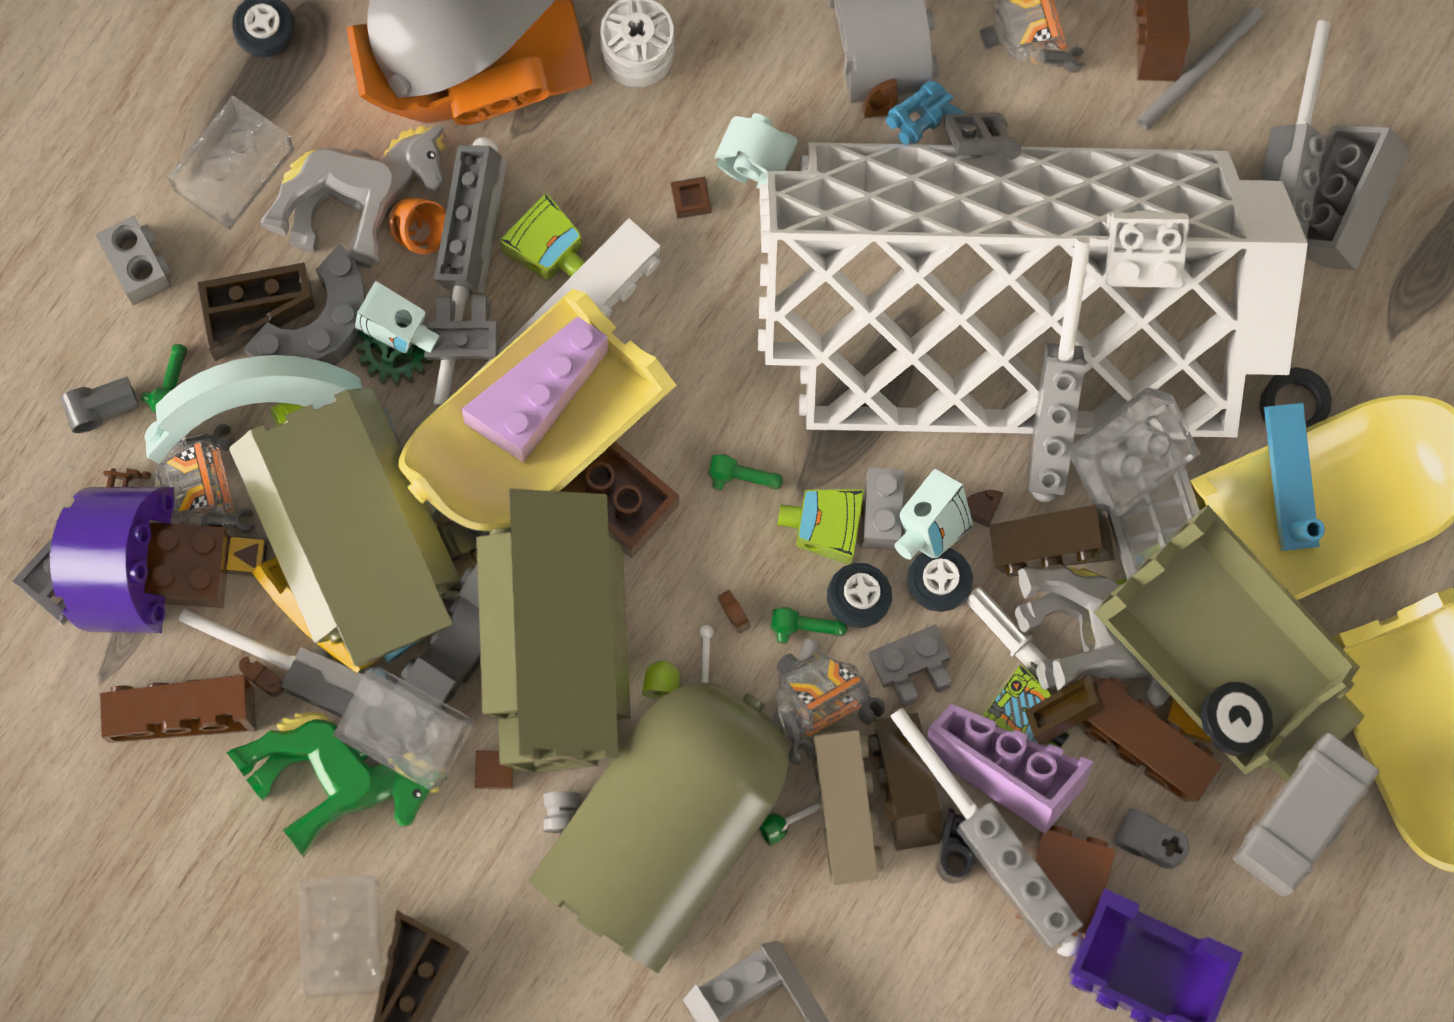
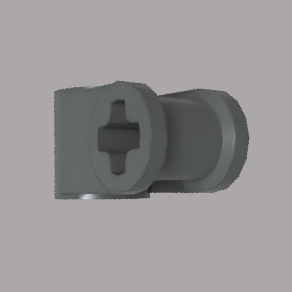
M1133 808L1128 810L1113 841L1116 846L1126 852L1142 857L1166 869L1175 868L1180 865L1189 852V841L1184 834L1157 821L1152 816ZM1169 842L1175 844L1174 851L1176 853L1171 857L1165 855L1166 848L1164 846Z

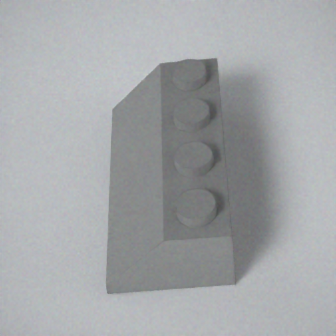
M1332 126L1325 141V152L1322 155L1319 171V184L1316 188L1313 202V216L1307 233V259L1327 268L1357 269L1410 152L1390 127Z

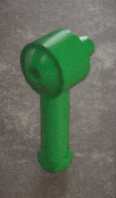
M174 344L171 348V356L162 386H158L153 391L142 393L141 401L149 404L154 413H156V404L177 386L182 365L187 355V348L182 344Z
M726 454L711 456L707 473L713 480L712 488L722 491L725 484L734 480V478L768 486L770 489L778 490L783 485L782 475L778 473H770L738 465L735 459Z
M790 607L772 610L770 628L777 636V643L787 644L789 637L796 633L797 630L831 634L839 637L844 636L847 632V625L839 620L799 616V612L794 611Z

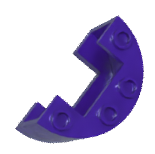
M88 487L73 495L75 501L70 507L62 509L56 522L51 543V579L55 596L62 597L65 603L64 615L77 628L87 632L162 634L163 621L166 615L164 607L165 597L144 593V586L148 574L146 563L148 543L151 538L150 520L171 524L172 511L175 506L174 487Z
M1104 889L1068 974L1072 979L1070 985L1081 991L1094 993L1097 995L1095 1002L1106 1008L1116 1011L1119 1006L1130 1011L1129 1018L1136 1022H1215L1243 953L1210 937L1195 938L1138 911L1140 904L1108 889Z

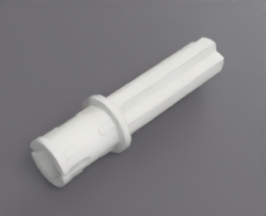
M978 587L967 596L966 603L1012 651L1010 656H1016L1037 680V666L1042 661L1049 659L1032 642L1033 636L1027 637L1024 632L1020 631V628L983 588Z

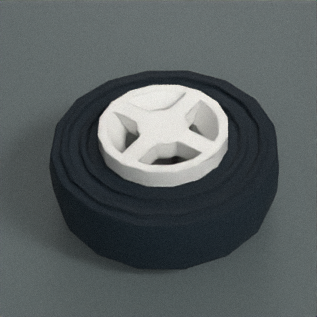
M244 0L237 7L233 15L232 31L238 45L247 53L257 57H272L283 52L291 44L295 35V19L289 6L282 0Z
M948 548L938 558H931L923 552L920 553L909 567L907 578L910 594L916 602L927 610L936 612L953 610L961 605L969 595L973 581L970 564L962 554L952 548Z
M852 563L843 566L833 575L827 588V603L832 614L840 622L850 627L866 628L877 624L888 613L892 603V587L888 578L878 568L867 563ZM856 595L858 598L861 599V602H859V600H857V599H856L855 597H853V596Z

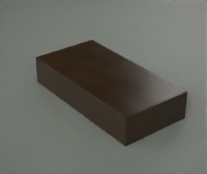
M1087 675L1025 710L1033 737L1042 745L1105 710L1096 683Z

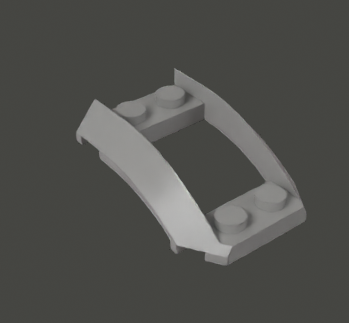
M779 941L762 943V949L700 987L695 984L683 999L696 1022H721L779 985L784 984L807 1022H829Z

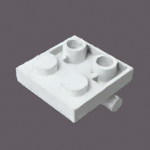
M1134 210V212H1112V214H1108L1107 228L1110 229L1105 279L1107 286L1182 288L1189 226L1187 213H1158L1157 211Z

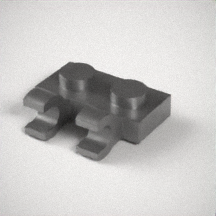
M451 296L436 297V321L425 322V326L441 335L431 353L424 350V357L427 360L494 359L498 355L499 323L497 321H489L491 301L487 300V296H472L471 321H454L456 312L455 301H452Z
M936 624L869 652V658L882 687L893 684L903 707L917 702V691L909 677L927 670L937 693L950 688L952 681L942 663L949 661L951 656Z

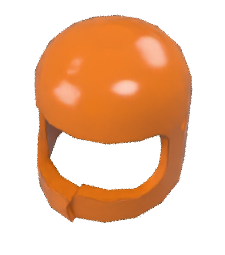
M416 197L401 199L392 207L389 213V232L396 242L407 247L409 251L428 255L440 248L446 211L443 206L435 201ZM424 220L431 229L428 238L422 242L412 240L409 236L415 235L417 232L415 230L408 231V229L415 221H417L416 226L421 229Z

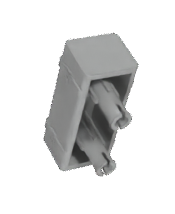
M1325 734L1317 740L1312 749L1298 763L1296 771L1256 826L1248 832L1243 844L1232 859L1280 896L1285 897L1293 893L1303 878L1314 868L1313 864L1324 849L1328 848L1343 829L1342 824L1357 803L1365 797L1369 791V786L1380 771L1333 735Z

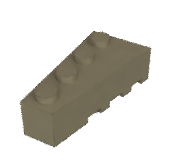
M853 725L822 728L810 735L809 739L811 743H815L816 748L813 766L817 783L821 786L818 799L822 805L820 809L822 821H825L826 824L823 833L830 879L834 885L879 879L877 869L883 868L881 847H874L872 833L879 829L876 810H869L868 795L874 794L871 772H864L863 758L869 757L866 735L860 736L859 730Z

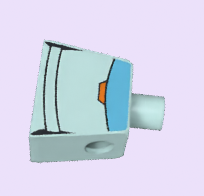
M376 281L357 312L355 324L357 330L403 353H407L412 343L431 353L441 335L423 325L426 315L423 309ZM403 323L408 327L402 328L399 327L397 324Z
M934 469L900 512V519L905 534L895 543V548L901 556L909 560L918 551L931 558H938L973 527V522L963 484Z

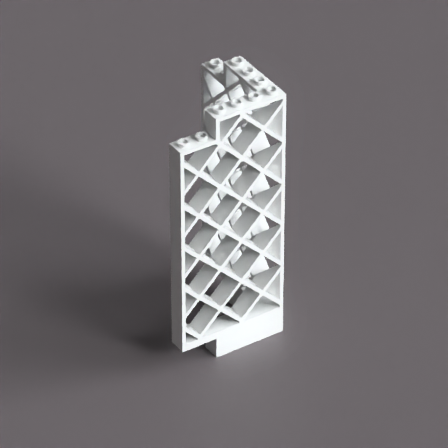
M808 142V155H801V171H767V184H760L761 253H768V264H761L760 286H767V297L759 298V319H766V328L758 330V351H765V365L800 366V384H807L806 394H799V416H806L807 430L1032 434L1040 378L1016 354L1051 326L1060 335L1062 334L1069 284L1050 300H1047L1022 274L1057 245H1060L1073 258L1076 239L1079 237L1091 240L1082 301L1101 286L1126 313L1090 341L1077 330L1075 346L1083 347L1084 374L1093 367L1117 392L1093 411H1078L1074 434L1237 437L1245 375H1289L1308 243L1283 181L1239 180L1229 151L1021 147V153L1017 158L1006 160L1001 154L982 155L976 159L958 156L953 145ZM1134 210L1157 211L1158 213H1187L1189 226L1182 288L1157 287L1138 302L1124 287L1107 286L1105 279L1110 229L1107 228L1108 214H1112V212H1134ZM777 240H784L811 268L783 292L775 295ZM871 242H876L902 269L868 297L840 269ZM968 243L994 270L958 299L931 271L962 245ZM1236 254L1238 263L1233 302L1228 304L1204 278ZM826 281L855 309L820 336L793 308ZM918 283L945 310L910 338L883 311ZM1010 285L1035 312L1002 339H999L974 313ZM1193 288L1216 314L1178 343L1154 318ZM774 321H779L800 342H774ZM870 323L897 350L863 376L836 350ZM961 325L987 351L952 378L926 352ZM1143 328L1166 353L1129 381L1106 356ZM1228 334L1222 383H1217L1195 359ZM822 362L849 387L845 393L829 406H815L816 367ZM912 364L939 389L916 408L896 407L880 392L883 387ZM1001 366H1004L1028 390L1005 409H984L968 394ZM1182 369L1206 392L1180 413L1160 412L1146 398ZM864 403H866L869 407H860V406L863 405ZM955 404L959 409H954L950 407H952ZM1132 408H1134L1137 412H1128V411L1131 410Z

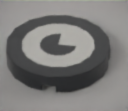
M1228 682L1215 688L1204 699L1201 709L1202 728L1206 735L1209 734L1210 738L1214 741L1212 744L1219 751L1230 756H1246L1261 749L1270 739L1273 728L1272 711L1265 697L1256 688L1243 682Z

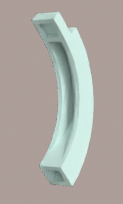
M284 355L255 356L214 366L182 382L156 404L157 422L152 423L145 434L147 458L159 464L192 429L212 416L243 405L266 402L290 403L305 407L312 404L314 409H319L324 405L334 402V395L347 389L362 388L360 377L326 362Z

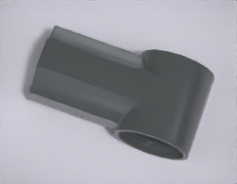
M128 377L93 389L90 387L73 389L61 396V402L71 431L77 434L94 430L102 425L103 420L139 407Z

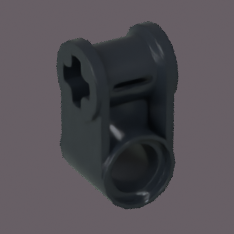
M948 808L943 826L937 872L944 881L956 884L962 882L971 872L975 854L957 832L959 825L967 818L964 815L956 814L955 809ZM949 856L961 858L964 863V870L959 873L950 871L946 865V858Z

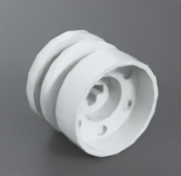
M619 0L607 10L601 21L600 31L601 57L605 70L615 81L627 87L643 88L656 84L667 75L673 64L674 26L670 14L660 3L654 0Z

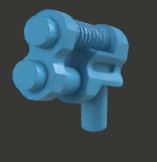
M928 81L905 102L889 110L886 122L890 128L895 129L898 127L901 130L899 139L903 144L907 145L909 143L915 144L921 140L923 132L927 129L938 127L941 124L942 116H945V114H963L966 112L949 103L953 99V95L948 93L943 86L935 81ZM914 111L920 115V118L915 122L910 118V114Z

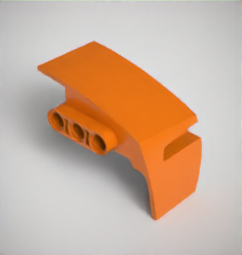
M555 0L505 54L478 74L448 89L413 97L398 98L390 88L388 80L374 57L368 35V25L358 24L346 28L359 96L385 111L423 123L454 119V122L458 125H472L540 102L548 97L593 84L573 0Z

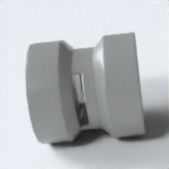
M556 791L543 794V805L547 809V817L543 820L544 832L561 834L575 815L576 809L580 806V793Z

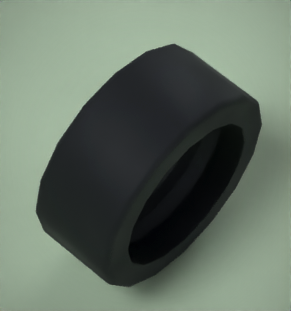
M1294 367L1290 368L1289 375H1275L1261 394L1259 408L1264 422V407L1275 406L1277 392L1288 384L1301 385L1308 389L1315 397L1316 411L1312 418L1305 422L1306 428L1325 420L1331 412L1332 397L1329 386L1321 376L1309 369Z

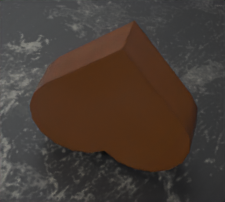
M727 590L718 595L717 599L736 632L741 634L751 628L745 612L732 592Z

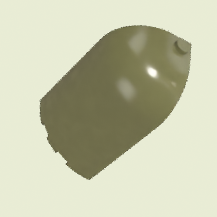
M694 683L666 694L652 705L640 719L620 748L619 757L613 758L529 882L557 906L562 907L564 904L569 910L579 916L577 921L600 938L604 934L622 946L621 952L654 972L659 973L770 813L781 793L789 760L788 745L781 727L761 711L765 704L749 693H746L742 698L732 690L718 684Z

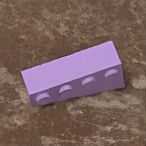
M577 316L463 407L464 424L524 463L607 354L608 336Z
M950 704L929 727L926 739L947 768L1044 834L1084 789L1093 765V761L1084 757L1077 760L1063 754L1064 749L1052 744L1045 747L1027 739L1028 735L1020 731L1008 732L996 727L995 721Z

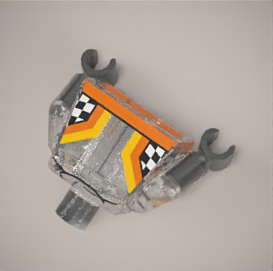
M1000 0L993 6L997 23L980 30V35L986 49L1004 44L1006 51L1012 58H1017L1021 62L1062 67L1064 65L1066 70L1073 73L1078 72L1085 65L1083 62L1077 63L1072 59V56L1080 57L1084 53L1081 47H1073L1068 53L1063 50L1068 48L1054 0Z
M226 424L217 426L212 435L205 432L182 438L165 456L164 462L155 467L154 475L157 487H174L175 506L172 511V518L177 519L180 524L225 527L226 530H229L231 526H235L241 533H250L254 530L255 526H243L238 520L242 516H253L254 513L251 510L241 509L235 516H230L229 512L234 511V506L220 450L229 451V448L235 443V438L221 440L219 438L231 432V428Z
M816 652L801 661L788 653L777 663L776 668L781 673L779 675V689L775 695L777 710L786 738H791L793 743L788 755L789 760L794 765H798L801 762L797 748L804 750L808 760L813 757L815 751L814 745L810 741L803 739L801 734L805 733L810 737L812 734L817 733L858 708L860 720L867 725L875 721V715L879 717L885 711V704L881 699L870 697V688L853 664L834 660L822 652Z

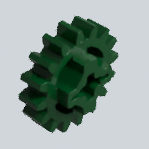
M403 323L397 324L399 327L402 328L408 327ZM361 331L358 332L359 339L364 342L356 345L357 353L363 354L359 358L361 367L369 366L367 373L370 378L379 374V380L382 385H385L388 379L392 378L395 386L399 387L401 378L404 377L411 384L414 382L412 374L417 372L424 375L426 372L422 364H432L433 360H427L424 357V350L413 343L407 353L397 349L391 353L389 345ZM372 348L376 352L382 353L381 364L373 357Z

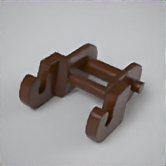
M114 468L103 473L104 476L108 477L106 487H114L115 479L123 480L122 487H128V482L132 481L133 478L150 479L151 477L149 472L143 471V473H140L136 469L129 468L126 469V473L116 472Z
M243 657L240 660L239 669L249 681L272 697L280 696L284 690L281 687L283 682L257 660L252 663L249 657Z

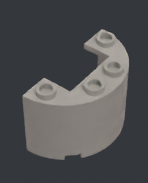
M828 0L830 8H835L845 53L843 72L850 103L864 101L874 87L890 79L896 78L898 95L918 92L921 86L928 81H933V77L939 75L937 58L935 55L932 56L930 31L935 29L934 16L931 9L926 10L924 0Z

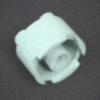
M753 114L751 119L735 116L726 130L714 159H718L716 165L730 177L746 184L748 178L758 182L756 188L760 189V184H767V171H786L798 140L793 135L780 132L772 127V121L761 114Z

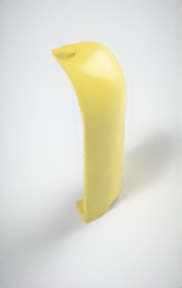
M571 289L438 407L415 430L400 454L399 468L412 483L408 486V489L422 504L428 500L456 523L480 531L510 528L509 488L560 492L677 385L657 358L640 349L631 340L623 344L613 334L617 327L601 312L587 293ZM578 316L608 336V352L529 457L522 463L464 424L462 408Z
M1388 396L1361 403L1306 428L1316 519H1319L1325 527L1324 535L1319 539L1320 547L1280 551L1268 445L1190 480L1199 511L1209 505L1296 600H1299L1434 538L1454 522V407L1441 400L1426 396Z
M1450 588L1397 611V615L1381 622L1375 620L1340 633L1332 638L1360 667L1352 678L1354 686L1345 694L1365 716L1353 729V733L1366 761L1380 771L1375 781L1398 831L1410 848L1422 859L1440 869L1454 872V588Z

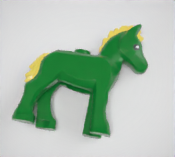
M319 712L295 713V718H283V721L276 725L280 731L270 730L261 738L226 752L244 777L253 770L257 762L269 757L259 769L253 772V775L246 779L262 802L271 795L275 780L285 768L296 763L311 762L328 798L283 829L303 858L313 847L319 833L328 825L336 822L347 813L372 808L391 797L395 801L394 820L401 827L412 825L428 795L438 792V784L448 779L447 774L440 771L441 766L435 764L434 760L430 757L423 758L422 754H414V752H409L402 756L397 753L389 759L381 760L375 766H368L364 760L369 755L357 739L350 742L336 724L331 723L327 716Z

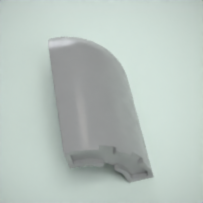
M370 0L367 17L370 45L381 71L398 98L428 95L453 87L490 66L512 47L555 0Z

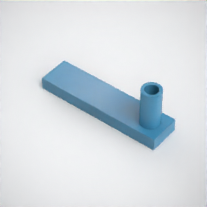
M1303 403L1264 407L1280 551L1320 547L1319 539L1324 535L1325 527L1319 519H1316Z

